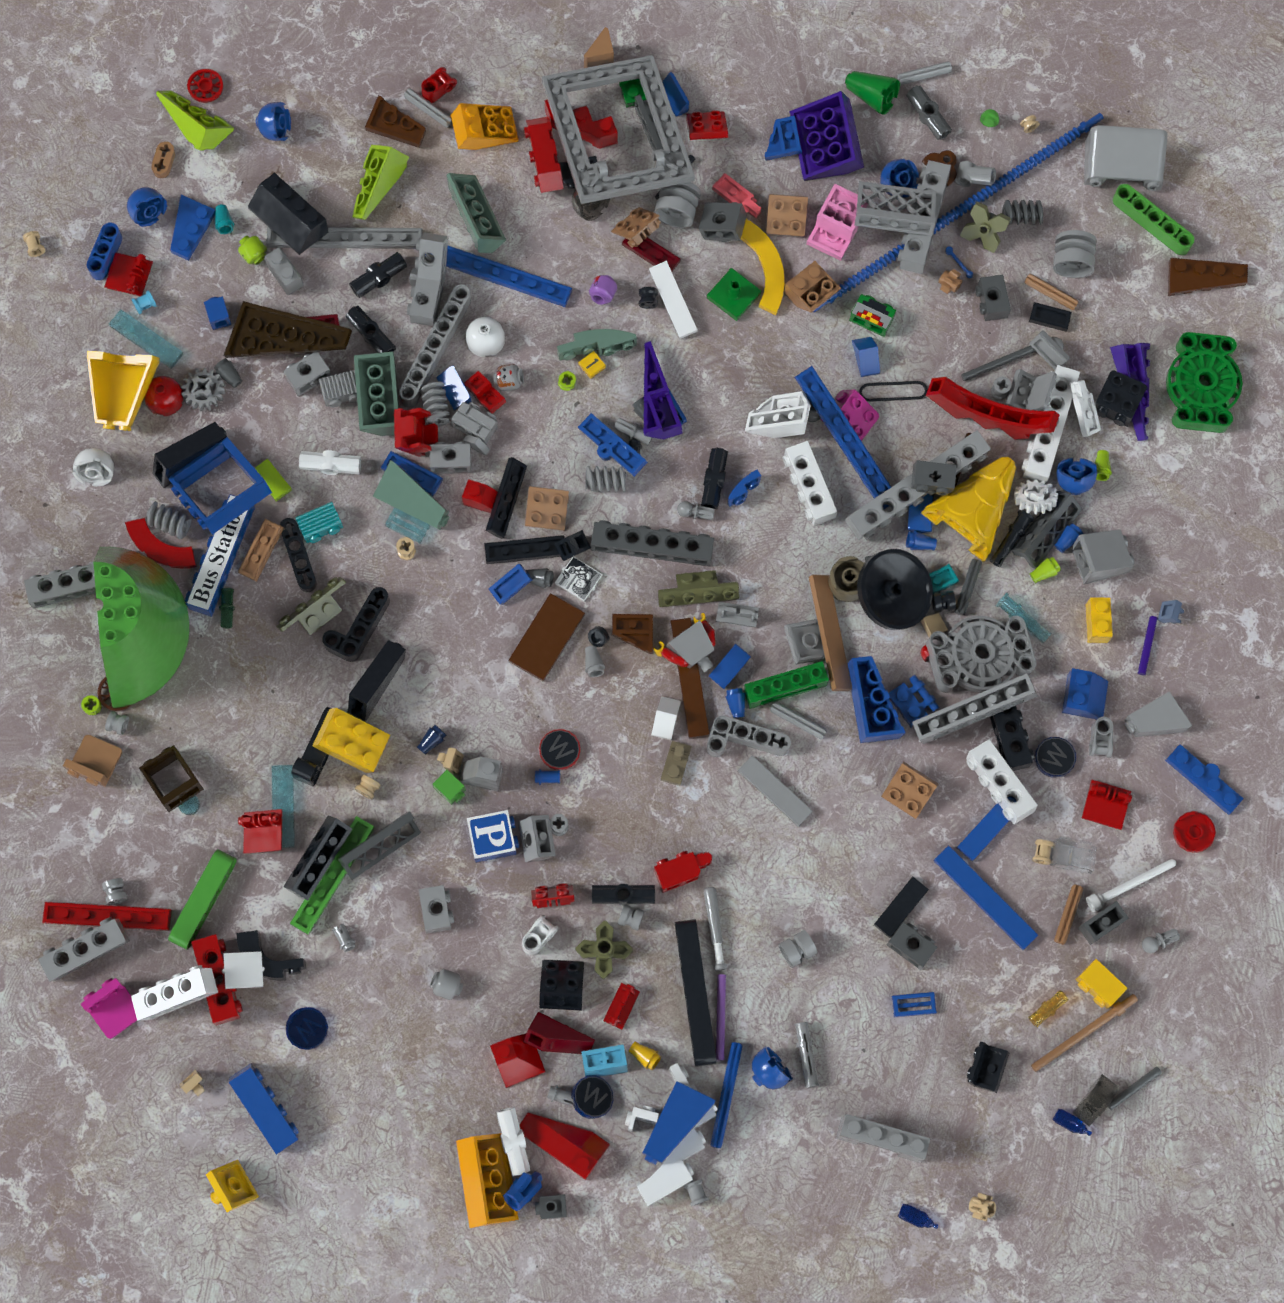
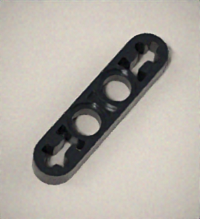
M285 518L280 522V526L284 528L281 534L297 583L303 592H311L316 588L317 582L298 524L293 518ZM287 524L294 526L292 527V532L294 536L290 537L289 532L286 529ZM294 541H298L301 544L300 548L296 551L291 550L289 547ZM300 559L307 562L303 569H299L295 565ZM302 574H307L308 580L311 581L310 586L302 584L305 582Z

